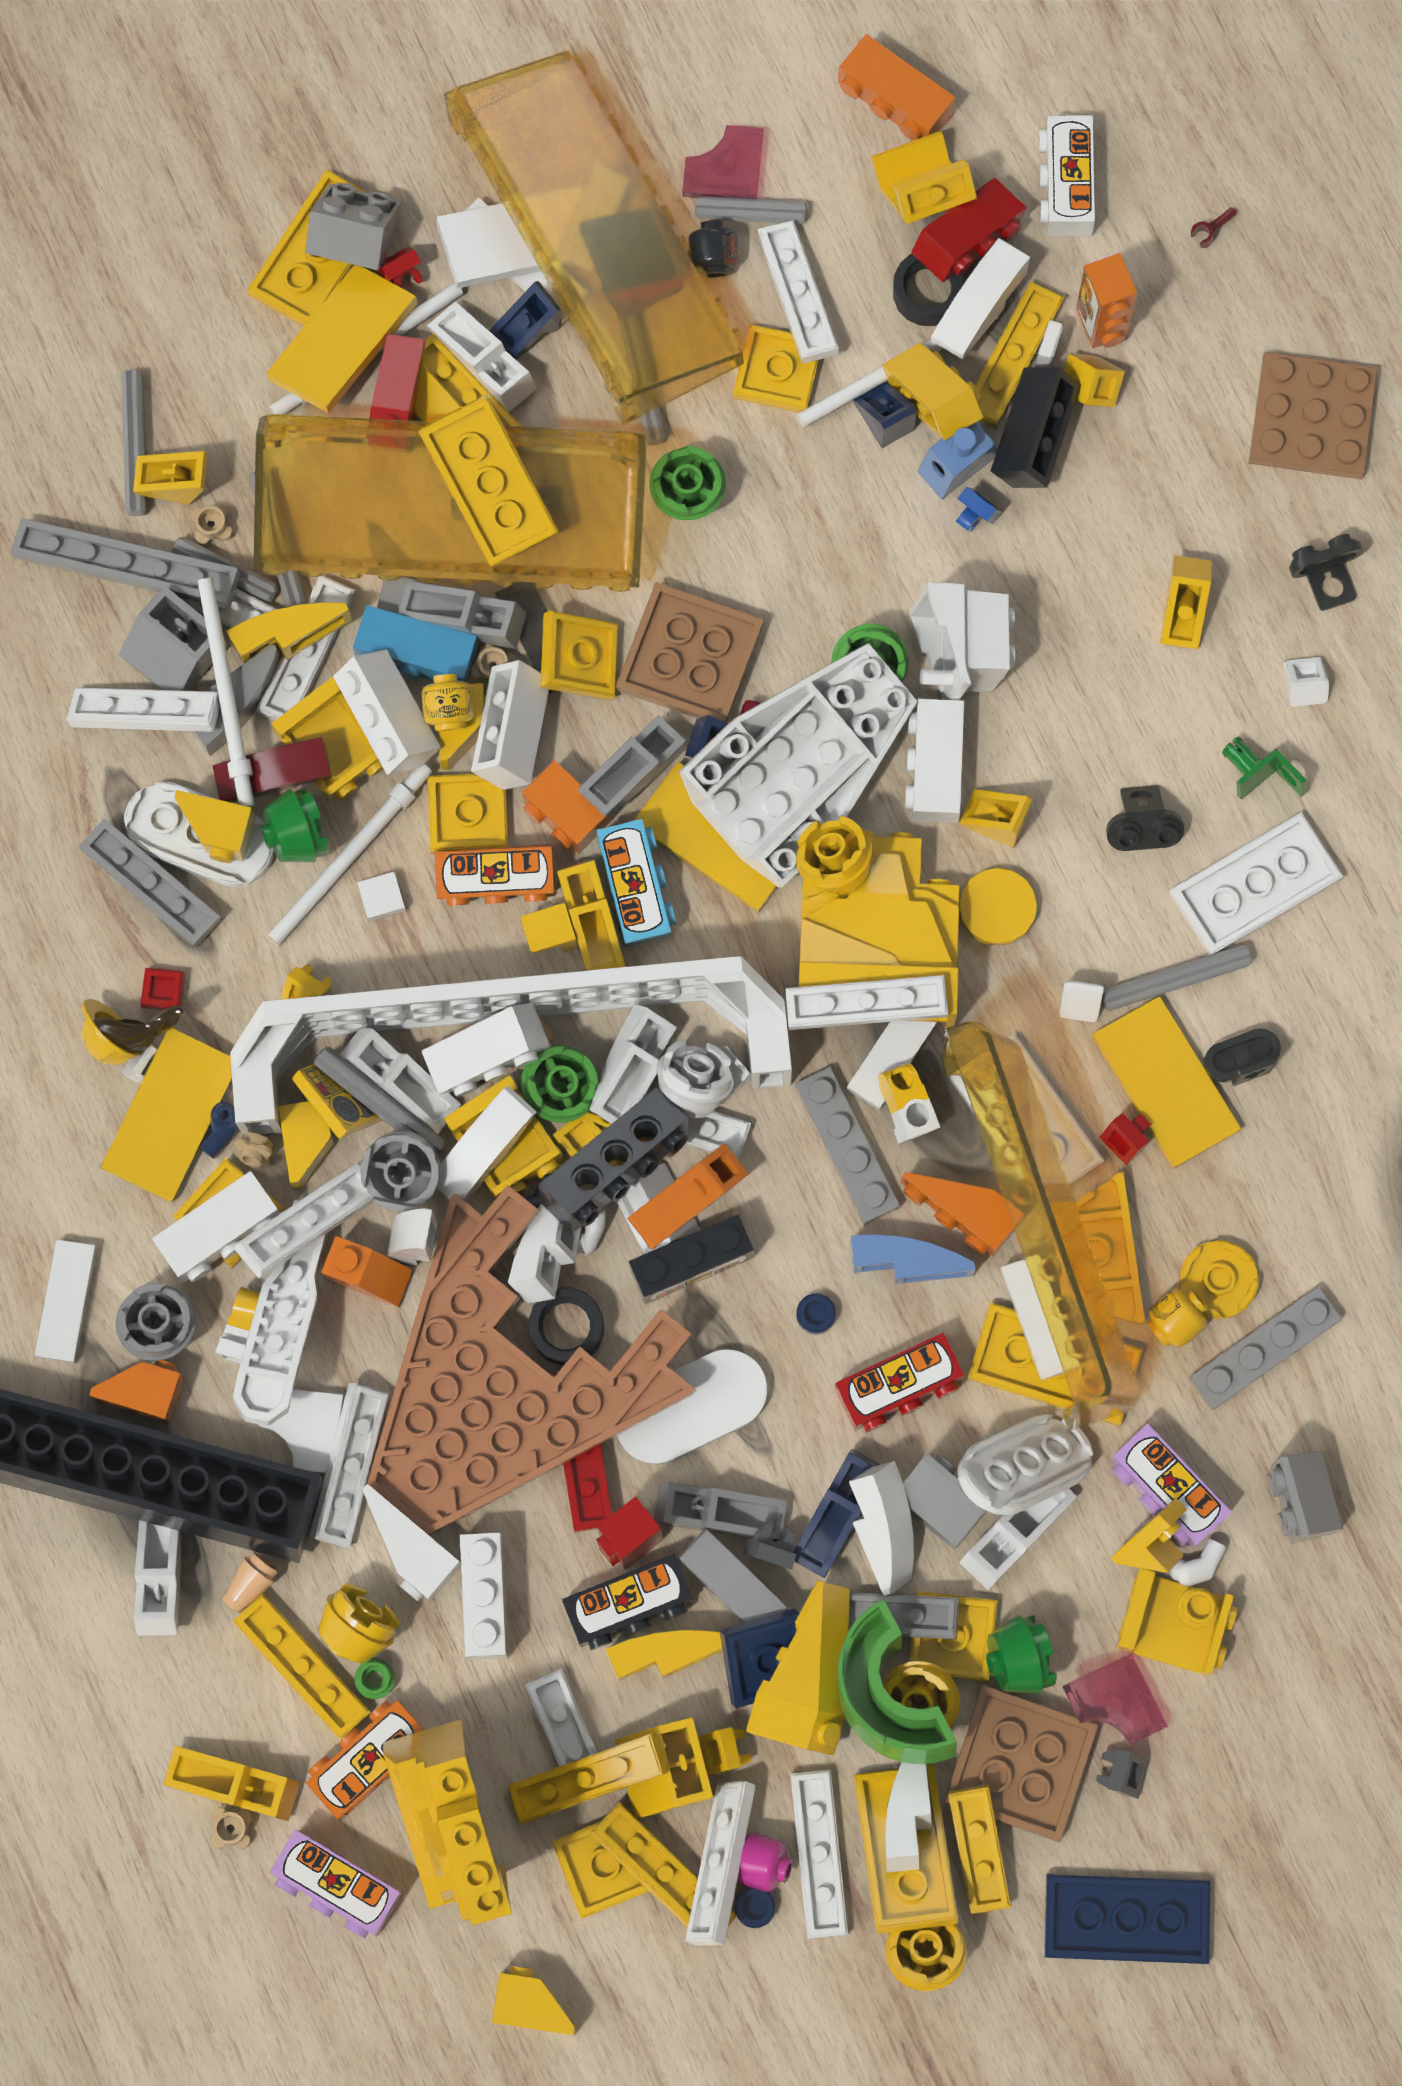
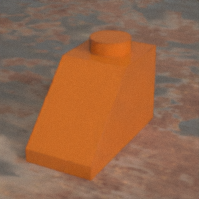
M338 1236L334 1238L321 1271L326 1281L398 1308L413 1273L412 1269L370 1248Z
M158 1360L154 1361L153 1364L142 1361L92 1387L89 1396L95 1401L170 1424L185 1378L181 1373L176 1372L178 1366L173 1363Z

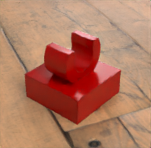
M408 246L387 257L378 270L382 278L388 281L391 280V283L402 289L404 287L401 284V278L406 273L412 275L415 283L419 284L422 282L421 273L414 268V266L422 262L415 249Z
M1122 1112L1108 1125L1099 1138L1127 1165L1148 1144L1149 1140L1144 1136V1131L1152 1124L1141 1113L1130 1121Z

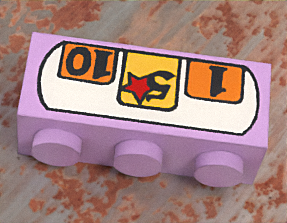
M1146 1424L1110 1459V1462L1114 1465L1111 1469L1114 1476L1124 1486L1129 1487L1132 1484L1141 1493L1140 1503L1154 1517L1175 1498L1187 1509L1176 1520L1181 1527L1172 1535L1181 1546H1185L1188 1543L1194 1548L1231 1513V1510L1149 1424Z
M296 1829L270 1871L271 1874L278 1877L274 1885L293 1896H296L300 1890L313 1898L309 1906L328 1917H331L335 1911L348 1919L344 1927L363 1938H366L369 1932L375 1936L379 1935L403 1892Z

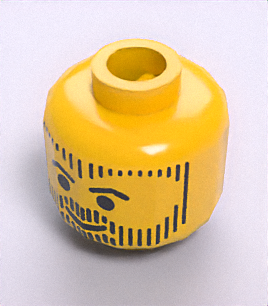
M457 674L433 676L434 684L426 685L421 692L425 722L429 725H434L435 731L466 728L465 722L472 720L474 717L471 685L464 681H457Z
M1175 1288L1151 1306L1149 1309L1151 1320L1147 1324L1153 1334L1166 1347H1169L1171 1344L1176 1347H1183L1206 1329L1207 1320L1203 1313L1208 1307L1195 1291L1192 1290L1187 1294L1183 1290Z

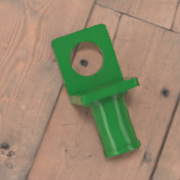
M1241 737L1233 739L1235 746L1229 742L1223 749L1222 755L1244 775L1237 781V796L1240 799L1246 797L1275 772L1300 797L1306 794V779L1277 749L1267 757L1260 759L1243 742Z

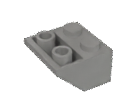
M346 183L329 184L310 211L305 253L379 270L388 255L402 201L392 199L389 194L384 192L367 193L355 190V187Z
M165 585L138 614L119 652L121 658L161 690L189 691L213 664L204 617ZM224 637L225 647L227 648L228 645Z
M1322 1451L1280 1457L1270 1466L1271 1473L1266 1475L1269 1491L1273 1498H1279L1282 1512L1277 1513L1279 1527L1284 1537H1290L1291 1544L1335 1534L1343 1529Z
M926 1453L903 1483L910 1513L955 1550L984 1516L986 1510L977 1506L964 1493L958 1478L954 1476L956 1469L952 1464L939 1454L933 1459Z

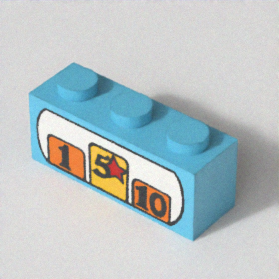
M639 819L597 830V838L625 947L670 936V926L676 925V919L671 902H663L660 888L667 887L662 865L654 866L651 851L656 850L657 845L652 827L644 828L643 820Z

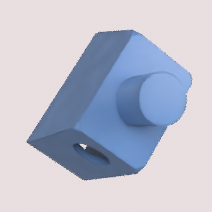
M975 422L967 428L958 429L949 439L944 441L941 438L932 445L924 457L918 473L938 497L943 500L995 458L997 452L996 445L980 425ZM940 465L944 470L945 475H943L937 469L936 466Z

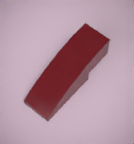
M322 737L246 755V759L251 761L253 775L250 776L253 797L333 778L325 740ZM231 760L212 765L219 800L226 802L238 800L234 779H230L227 763L231 762Z

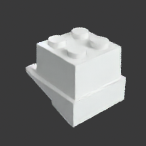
M928 582L909 611V620L920 654H927L931 669H921L920 684L936 685L941 700H960L965 692H993L1000 681L1005 679L1006 673L1010 668H1013L1015 663V646L1009 644V631H1012L1014 627L1015 612L1014 608L1009 607V594L964 590V584Z

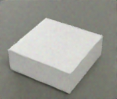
M1049 320L1038 352L1036 367H1052L1062 337L1063 327L1061 323Z
M395 872L357 882L368 922L406 911Z

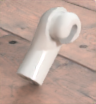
M606 1207L601 1209L599 1216L593 1223L585 1227V1233H580L577 1254L584 1253V1256H587L595 1251L605 1229Z
M1208 1539L1200 1558L1187 1562L1180 1559L1170 1570L1171 1577L1184 1586H1193L1209 1581L1213 1577L1226 1547L1214 1540Z

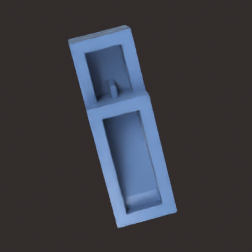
M879 1234L851 1235L850 1245L854 1273L893 1269L895 1284L974 1276L975 1262L954 1251L929 1242L901 1236Z

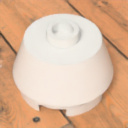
M687 1040L678 1041L668 1047L666 1053L657 1064L659 1089L688 1118H702L711 1114L732 1091L734 1080L729 1068L731 1060L721 1049L707 1043L706 1048L687 1046Z

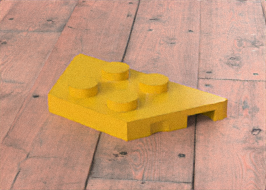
M1124 1172L1115 1174L1110 1180L1095 1190H1091L1079 1198L1077 1202L1052 1216L1049 1223L1060 1298L1136 1325L1145 1324V1316Z

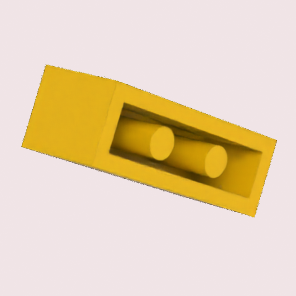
M921 342L882 364L889 384L915 406L916 416L944 441L952 437L958 429L967 428L983 418L978 405L982 399L976 386L971 381L966 383L954 366L948 367L937 351L931 352Z

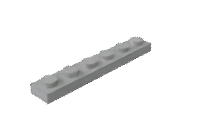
M21 518L10 551L15 559L159 592L165 585L178 597L201 602L198 580L213 578L218 606L229 609L241 575L236 567Z

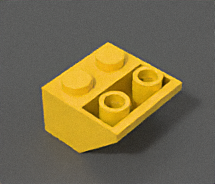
M693 1717L656 1726L615 1740V1744L618 1746L656 1733L668 1773L627 1787L633 1815L636 1819L713 1799Z

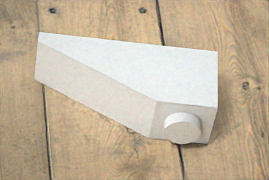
M367 1484L363 1488V1493L399 1576L404 1579L400 1587L417 1601L424 1596L431 1602L460 1568L461 1563Z

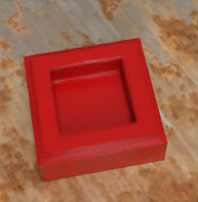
M145 968L140 1002L141 1008L164 1010L169 1006L181 1007L185 982L184 971Z

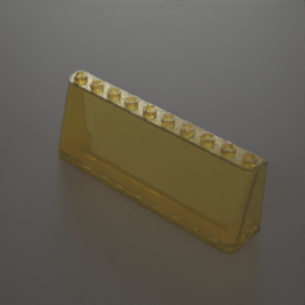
M565 50L459 85L443 93L449 123L456 135L460 134L464 142L467 141L601 374L606 391L611 394L615 402H618V406L614 407V410L624 426L651 412L653 409L659 408L743 365L742 350L746 348V343L738 328L731 329L725 318L728 317V312L720 297L713 298L709 292L710 282L704 269L701 266L695 268L690 259L692 251L683 235L677 237L671 227L675 223L669 209L665 204L659 206L654 197L657 195L652 180L647 174L642 176L636 167L639 165V161L630 144L624 146L619 138L621 129L613 114H605L601 107L604 101L595 84L589 86L584 78L586 70L578 54L571 56Z
M270 414L260 417L256 431L253 569H262V572L268 575H281L285 571H301L302 575L308 577H319L324 575V572L339 573L340 577L347 579L361 578L362 574L378 575L379 579L387 581L399 580L401 576L416 577L418 581L428 583L437 582L439 578H451L460 584H475L478 580H492L495 585L513 586L516 582H531L532 586L538 588H550L554 584H570L571 588L577 590H588L593 585L608 586L609 590L617 592L629 591L631 587L639 588L646 469V437L642 434L626 431L504 425L556 523L559 533L490 567L418 432L419 428L431 422Z
M967 1021L948 1027L945 1030L941 1063L947 1078L956 1075L963 1079L1074 1401L1071 1406L1062 1411L1068 1431L1126 1413L1138 1402L1140 1387L1022 1049L1014 1040L976 1021Z

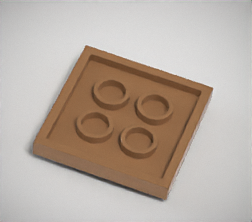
M1264 352L1248 464L1362 480L1365 469L1377 367Z
M655 582L617 681L616 690L697 719L709 715L727 723L763 628L764 619Z
M982 1685L944 1803L950 1804L949 1791L989 1784L996 1821L1060 1843L1098 1725Z

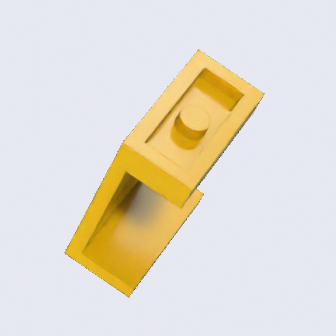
M941 131L871 156L879 190L906 224L977 198L969 164L965 159L951 163Z
M1139 1568L1136 1571L1115 1649L1204 1676L1212 1675L1214 1668L1221 1670L1227 1646L1221 1645L1225 1629L1232 1630L1238 1607L1231 1606L1234 1596L1227 1593L1223 1596L1212 1593L1218 1602V1615L1216 1619L1205 1628H1191L1180 1619L1177 1607L1180 1597L1194 1587L1184 1586L1180 1583L1155 1576L1156 1572Z

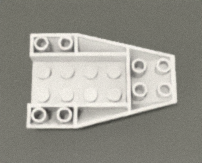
M867 643L734 718L679 773L693 805L737 856L777 887L782 888L799 872L796 865V856L799 848L797 841L802 832L817 820L820 824L828 821L839 820L838 816H848L918 701L871 645Z

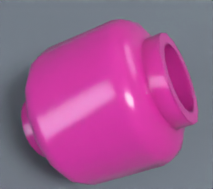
M758 1833L747 1835L741 1854L737 1882L763 1892L775 1890L780 1882L786 1883L792 1871L793 1860L787 1858V1847L784 1842Z

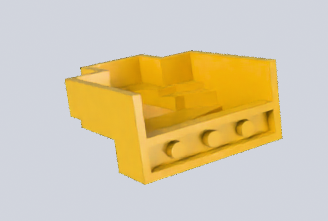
M866 831L872 842V856L868 877L858 889L844 895H832L803 879L798 987L944 975L948 1016L905 1021L946 1022L945 1031H953L957 1016L959 885H951V881L946 879H931L927 881V884H920L922 838H913V834L907 832H894L890 834V837H876L873 832Z
M462 1719L383 1742L384 1759L429 1909L456 1901L462 1920L470 1919L471 1926L512 1914L507 1870L505 1864L495 1865L480 1815L479 1799L467 1762Z

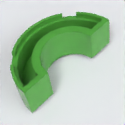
M883 1599L868 1608L853 1623L839 1654L838 1693L845 1718L852 1730L866 1745L890 1759L911 1764H930L956 1757L957 1741L939 1706L927 1709L906 1707L893 1700L883 1687L880 1677L882 1669L892 1656L902 1650V1633Z

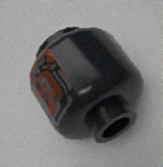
M721 220L701 222V229L693 231L688 237L690 266L695 271L700 272V276L703 278H719L730 275V270L736 267L739 262L736 232L731 228L723 227V221Z

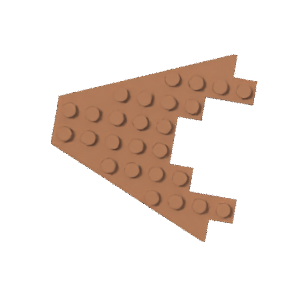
M509 1185L504 1188L484 1215H481L457 1194L454 1193L450 1197L367 1484L428 1535L442 1530L692 1396L697 1391L696 1388L668 1367L693 1334L662 1309L657 1312L611 1371L579 1346L554 1377L496 1330L498 1325L519 1301L520 1297L493 1276L491 1272L540 1212V1210Z

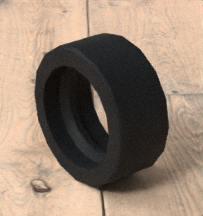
M911 253L899 264L895 272L893 300L898 311L908 321L920 326H936L964 285L965 276L964 274L962 276L955 274L949 278L951 293L943 304L935 307L921 306L909 298L907 282L914 272L928 268Z
M573 1287L557 1288L555 1299L536 1302L529 1316V1335L536 1350L546 1360L559 1365H565L579 1346L573 1349H560L554 1347L546 1339L543 1332V1322L546 1314L553 1307L559 1304L571 1303L579 1306L586 1312L590 1320V1331L587 1339L580 1347L591 1356L600 1347L604 1336V1319L597 1302L586 1292Z

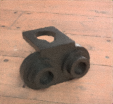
M1342 534L1328 541L1330 548L1322 551H1315L1314 546L1310 545L1292 553L1293 560L1289 566L1291 576L1293 578L1307 576L1321 611L1352 602L1356 598L1344 563L1361 556L1364 553L1361 541L1351 539L1350 534ZM1330 572L1332 578L1341 582L1343 592L1340 596L1330 598L1321 591V584L1324 581L1323 574Z
M1158 786L1120 789L1125 813L1114 816L1106 826L1107 839L1113 848L1120 851L1167 848L1177 844L1184 835L1183 820L1175 811L1164 808ZM1136 796L1152 798L1147 801V805H1139V802L1131 800Z
M1254 1029L1213 1045L1207 1051L1204 1058V1068L1213 1080L1222 1083L1231 1082L1233 1087L1269 1074L1280 1055L1281 1045L1279 1039L1273 1032L1267 1029Z

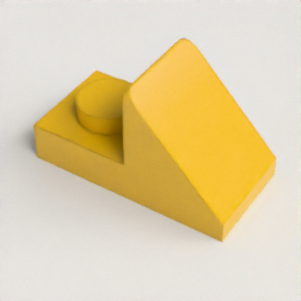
M1175 1498L1128 1539L1110 1558L1115 1564L1159 1572L1170 1571L1180 1561L1183 1554L1169 1538L1181 1527L1176 1520L1187 1509Z

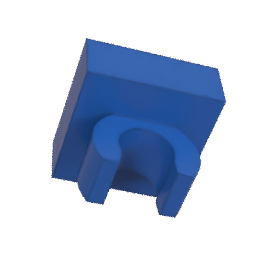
M966 486L957 498L967 508L960 514L956 522L967 531L972 532L982 518L986 522L994 524L1002 513L1000 509L973 488Z

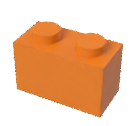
M554 760L522 792L525 804L523 810L537 824L544 821L553 830L551 833L552 838L562 848L568 850L571 847L580 854L597 837V830L606 828L611 823V816L609 815L605 818L578 793V788L581 784Z

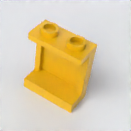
M333 677L271 723L272 731L284 746L320 737L325 740L333 778L313 783L328 802L332 801L335 797L342 801L358 788L355 782L365 774L373 777L384 769Z
M510 1075L444 1117L445 1124L457 1143L505 1087L509 1086L524 1100ZM535 1115L503 1161L492 1169L484 1180V1183L495 1199L507 1185L521 1195L528 1189L525 1184L537 1176L543 1180L548 1174L553 1173L560 1167L558 1162L563 1160L562 1152L553 1143Z

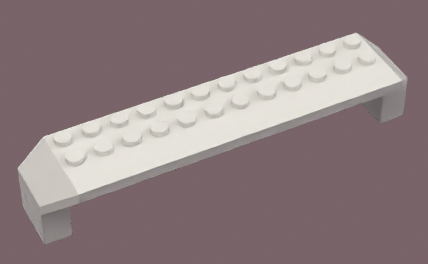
M742 956L263 1001L230 1052L235 1123L242 1135L247 1132L257 1133L262 1136L282 1134L278 1106H281L279 1080L316 1038L355 1035L359 1029L373 1028L379 1033L473 1024L511 1006L529 1003L534 1004L540 1017L631 1009L634 1004L652 1007L705 1002L746 1035L752 1089L790 1086L792 1069L785 1000Z

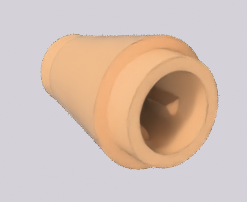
M253 1551L249 1558H243L222 1600L233 1610L241 1613L245 1607L249 1606L276 1582L274 1577L279 1572L278 1568L266 1557Z

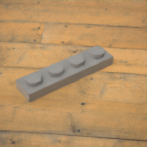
M105 818L78 846L80 851L195 949L221 921L217 913Z
M831 1067L795 1083V1088L863 1225L899 1209L900 1205Z
M1317 1287L1188 1379L1210 1410L1213 1411L1337 1324L1342 1318L1321 1289Z

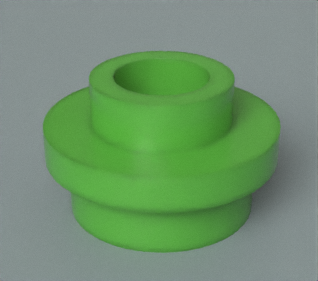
M372 1658L365 1663H361L355 1673L357 1690L369 1699H381L387 1696L395 1684L394 1670L382 1659ZM372 1672H380L383 1677L382 1683L377 1687L370 1686L368 1676Z

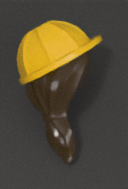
M86 999L81 1006L86 1019L82 1029V1039L88 1053L95 1060L108 1065H119L131 1058L134 1059L140 1056L142 1051L153 1043L155 1037L172 1029L184 1013V1010L179 1006H169L160 1011L150 1021L143 1023L139 1020L122 1019L103 1003L94 999Z

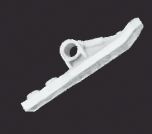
M328 1233L276 1267L262 1284L233 1393V1402L245 1422L270 1426L289 1412L295 1381L317 1303L315 1279Z

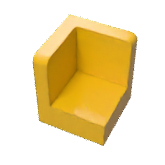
M1069 353L1064 371L1081 384L1076 400L1084 405L1115 407L1125 371L1099 356Z
M565 903L520 916L521 925L531 953L535 954L561 946L562 952L577 948L576 937Z

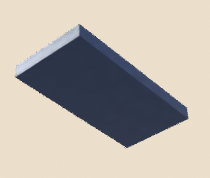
M1046 1874L1044 1958L1209 1964L1210 1881Z

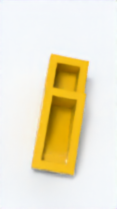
M321 602L301 604L273 610L250 618L226 630V634L243 664L272 643L276 648L280 649L285 659L288 660L350 623L352 618L349 608L345 603Z
M589 859L555 869L585 970L626 967L595 860Z
M701 1630L653 1633L629 1639L605 1649L619 1681L653 1665H657L664 1679L723 1651L720 1632Z
M174 1746L163 1785L289 1822L300 1782Z

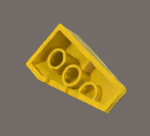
M817 1580L795 1621L797 1631L788 1648L781 1647L776 1656L780 1663L770 1681L763 1680L757 1691L746 1732L802 1749L834 1756L845 1719L838 1693V1661L849 1627V1588Z

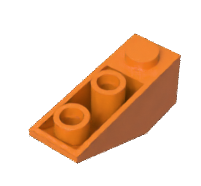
M724 1143L627 1219L652 1250L748 1176L749 1173Z
M905 1172L901 1179V1184L905 1187L903 1193L911 1201L919 1206L926 1203L936 1211L933 1216L941 1225L950 1231L956 1227L967 1236L964 1240L965 1243L980 1255L987 1252L990 1256L994 1257L1021 1224L1025 1216L1024 1213L993 1189Z

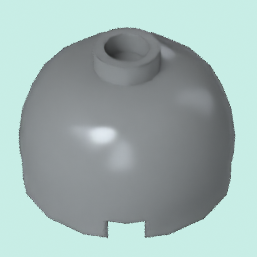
M394 1130L378 1137L366 1150L360 1165L361 1182L377 1205L391 1211H409L423 1204L433 1195L440 1179V1160L434 1146L422 1135L409 1130Z

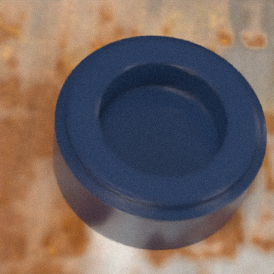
M816 1293L807 1295L797 1306V1322L800 1328L809 1334H823L835 1322V1306L825 1295Z
M750 1887L746 1888L736 1898L735 1914L738 1920L746 1927L761 1928L767 1925L774 1916V1899L769 1892H763Z

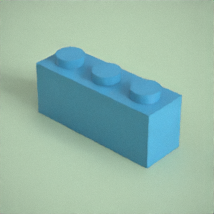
M366 605L353 645V651L355 656L387 649L401 676L409 680H418L419 677L433 680L434 684L433 676L457 674V681L468 683L479 644L476 635Z

